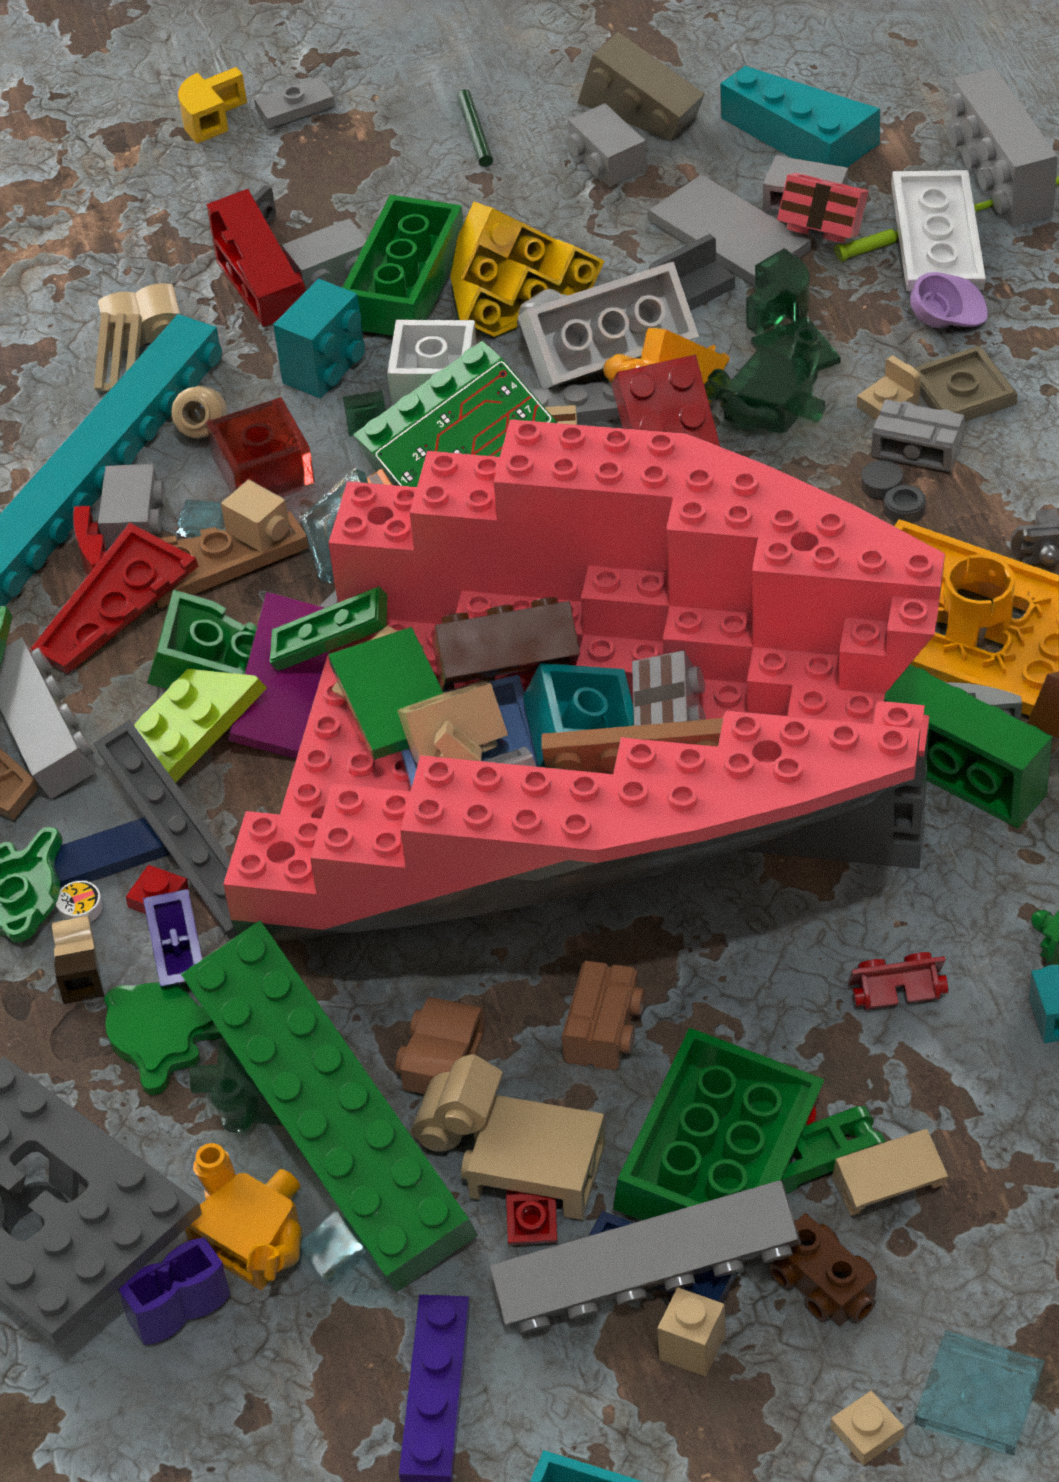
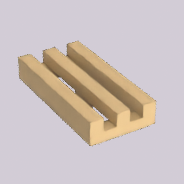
M101 312L94 389L96 391L109 392L120 379L125 325H130L126 371L139 358L142 316L140 314L132 313L131 315H125L124 313H116V315H111L109 312ZM112 324H115L110 383H106Z

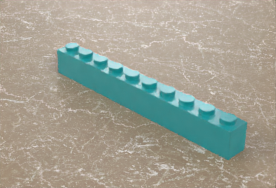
M177 314L0 513V607L6 606L13 597L20 593L23 585L36 570H39L44 565L54 549L66 540L69 532L74 527V507L90 506L91 508L102 495L105 466L130 465L138 452L148 441L155 437L157 430L172 416L173 402L178 394L187 388L198 386L209 370L218 364L222 357V347L220 346L217 327Z

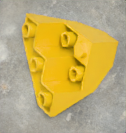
M474 201L457 238L450 275L459 320H474L476 329L494 337L518 327L517 316H519L521 305L546 289H552L560 294L569 296L593 288L605 261L574 245L554 239L492 207Z

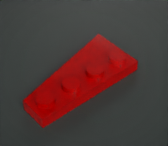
M129 523L33 644L31 650L33 651L39 647L51 666L69 674L198 568L197 559Z

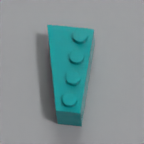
M744 66L720 83L721 119L791 158L847 168L880 144V108L748 66Z

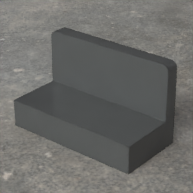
M711 234L649 265V269L674 262L690 311L735 288V276L716 260V238Z

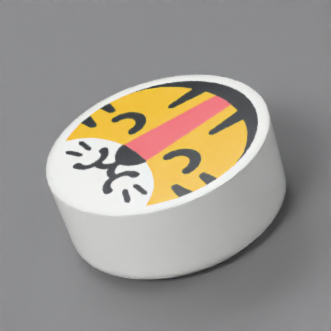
M74 881L60 889L56 906L62 920L89 916L91 923L101 914L103 903L100 891L93 883Z

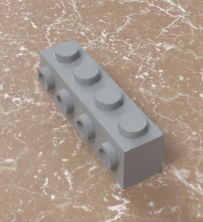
M21 637L6 646L0 667V710L32 776L49 798L53 799L96 773L88 758L94 751L82 731L75 732L74 728L80 725L67 702L61 704L60 700L66 697L56 678L53 675L47 676L46 673L52 669L47 658L39 647L32 651Z

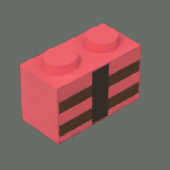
M800 173L788 174L777 220L787 222L788 230L809 234L810 229L824 232V239L845 243L846 238H853L859 234L869 190Z

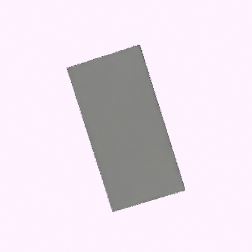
M702 174L649 209V221L686 244L711 234L716 238V260L726 269L757 288L811 250L810 239L798 232L788 230L785 224Z

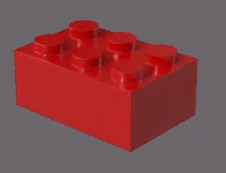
M696 354L616 373L612 382V389L623 429L684 433L720 447Z

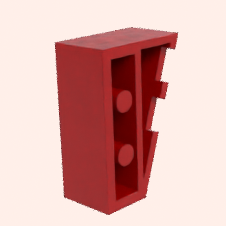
M249 189L206 204L217 264L261 326L265 327L275 323L306 292L301 275L298 272L295 273Z

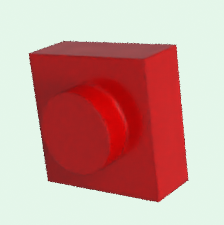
M148 865L126 895L128 908L146 914L143 898L185 889L189 890L187 878Z

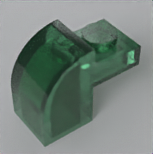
M783 248L755 265V293L746 298L747 328L758 335L785 318L795 325L802 322L807 316L810 307L809 270L803 261Z

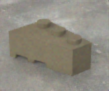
M617 32L592 55L577 103L591 109L605 103L626 123L672 141L697 117L705 93L620 32Z

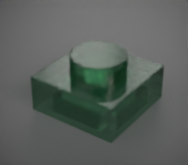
M382 390L343 397L349 437L354 436L353 434L363 428L370 420L386 411Z

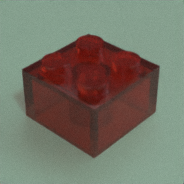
M282 397L206 422L212 457L231 493L248 479L276 495L315 482L310 446Z

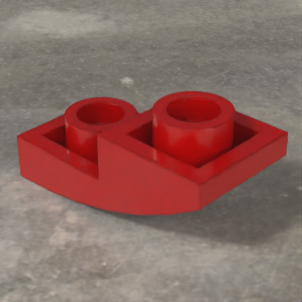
M75 506L73 514L74 530L86 576H88L107 550L103 534H100L98 522L93 521L90 506Z
M507 1190L508 1245L558 1243L556 1198Z

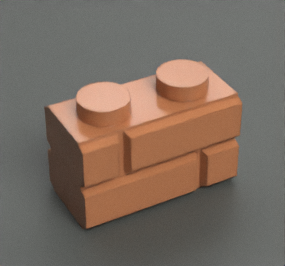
M586 960L582 963L562 1034L563 1059L567 1063L584 1066L593 1064L596 1068L616 1070L620 1066L623 1053L631 1054L635 1040V1026L630 1025L633 1015L641 1016L645 1001V988L638 987V975L633 967L619 965L608 967L606 963Z

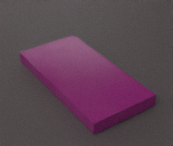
M266 592L245 675H255L267 689L231 725L228 741L297 759L328 652L278 671L270 664L272 629L324 609V607Z

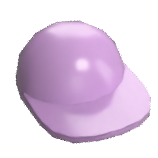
M940 272L926 273L917 279L911 290L910 305L919 321L931 328H947L951 325L977 327L982 325L988 316L987 306L980 290L971 281L962 277Z

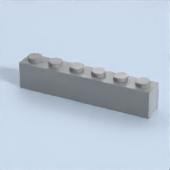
M779 1180L490 1265L505 1325L511 1328L520 1327L521 1334L549 1327L550 1317L567 1312L570 1320L599 1312L597 1304L616 1298L618 1305H626L647 1298L645 1290L665 1284L666 1291H674L677 1287L682 1289L696 1283L694 1275L713 1270L715 1277H722L739 1272L744 1269L742 1261L762 1256L763 1262L769 1263L793 1255L791 1247L800 1245L801 1241L785 1186Z

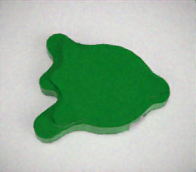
M54 827L40 829L28 846L21 851H18L12 842L0 844V935L7 936L12 942H23L31 938L39 924L52 912L58 901L60 882L54 868V861L62 845L63 837Z
M158 982L135 986L119 985L109 990L105 996L104 1001L107 1008L105 1025L111 1048L122 1060L138 1069L142 1089L149 1095L162 1093L167 1088L169 1078L173 1072L196 1066L199 1063L201 1056L198 1047L195 1045L197 1042L224 1039L204 1008L194 1002L188 993L175 985L161 988Z

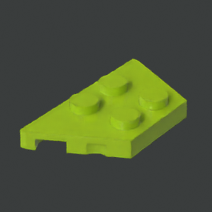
M187 669L141 715L134 726L176 783L267 687L255 675Z

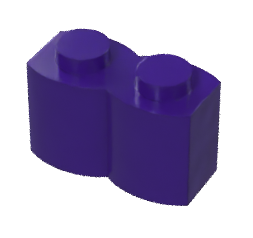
M205 1238L190 1240L179 1245L164 1258L162 1263L143 1267L118 1289L127 1321L144 1345L154 1344L169 1338L181 1329L187 1319L199 1318L213 1312L230 1295L223 1263Z

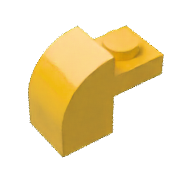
M237 67L205 80L197 72L181 84L178 90V98L183 126L196 144L229 131L226 111L247 103L243 74Z

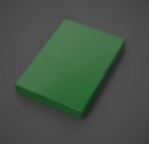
M409 627L328 654L330 666L373 760L409 749L397 710L444 693L413 628Z

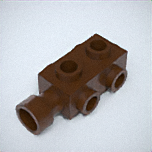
M807 1213L803 1214L795 1221L801 1244L791 1247L792 1256L769 1262V1270L772 1277L783 1288L789 1289L794 1285L806 1296L804 1301L808 1310L820 1321L830 1318L839 1327L850 1318L856 1323L862 1321L870 1314L876 1304L874 1298L877 1276L874 1269L866 1259L859 1255L854 1256L840 1244L837 1235L830 1227L822 1223L818 1224Z

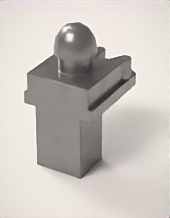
M1057 509L1036 510L1035 525L1018 526L1011 536L1010 545L1012 553L1018 561L1022 560L1023 563L1028 565L1043 563L1047 566H1052L1059 562V515Z

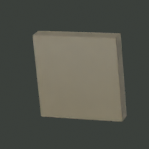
M980 345L915 367V370L920 373V396L929 408L937 410L947 409L954 413L962 414L965 416V422L1017 404L1018 393Z

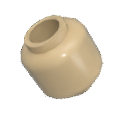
M196 386L187 388L178 394L173 402L171 413L173 423L181 433L187 437L203 438L213 436L222 429L226 422L228 411L226 402L220 393L210 387Z

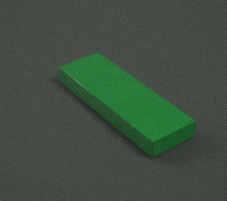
M378 586L272 629L270 664L280 671L383 630L387 625L388 594Z

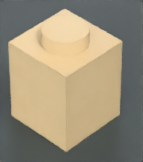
M249 479L221 503L226 533L262 553L273 543L282 539L290 529L285 499Z
M677 1287L657 1328L659 1360L706 1377L726 1336L725 1304Z

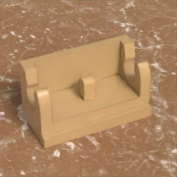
M927 1129L837 1158L832 1174V1180L835 1186H837L850 1216L859 1214L860 1210L865 1209V1206L928 1185L932 1189L942 1186V1183L946 1182L948 1174Z

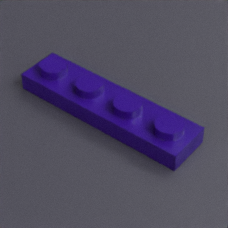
M419 1294L399 1468L400 1482H453L470 1316L469 1296Z

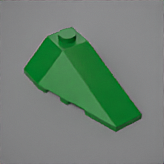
M173 590L154 653L147 684L168 690L171 684L187 669L245 674L257 626L251 622L243 625L225 614L227 609L214 601Z

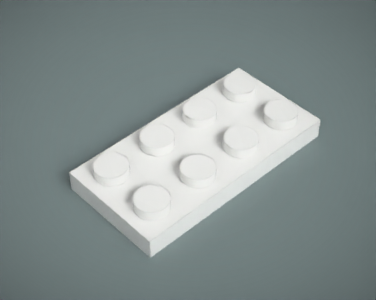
M968 170L893 171L891 186L906 291H911L917 279L930 272L959 276L971 281L979 290H984L986 277Z

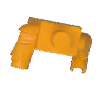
M648 328L641 359L623 354H615L605 362L603 372L605 377L609 379V382L612 383L616 373L619 371L696 354L710 404L723 393L724 368L730 359L725 352L721 354L715 352L716 346L714 344L706 348L667 329Z
M205 1144L196 1152L193 1171L205 1189L206 1200L200 1204L202 1215L185 1229L187 1239L190 1241L205 1238L222 1261L223 1267L262 1291L269 1281H274L277 1272L292 1267L299 1261L303 1230L299 1223L296 1205L291 1199L301 1189V1185L290 1172L284 1169H279L266 1184L247 1173H238L236 1175L228 1153L218 1144Z

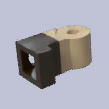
M89 916L53 922L52 931L55 943L54 966L63 1004L104 997ZM92 977L91 983L83 988H73L68 985V980Z

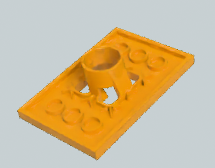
M899 519L894 527L945 553L936 622L948 624L946 635L935 632V635L910 665L924 669L930 675L944 682L983 685L1021 696V713L1030 716L1047 674L1059 672V575ZM958 589H965L993 599V604L991 600L977 601L967 599L957 593ZM1013 607L1026 611L1021 618H1012ZM987 627L984 638L1004 645L999 652L992 653L976 647L980 628Z

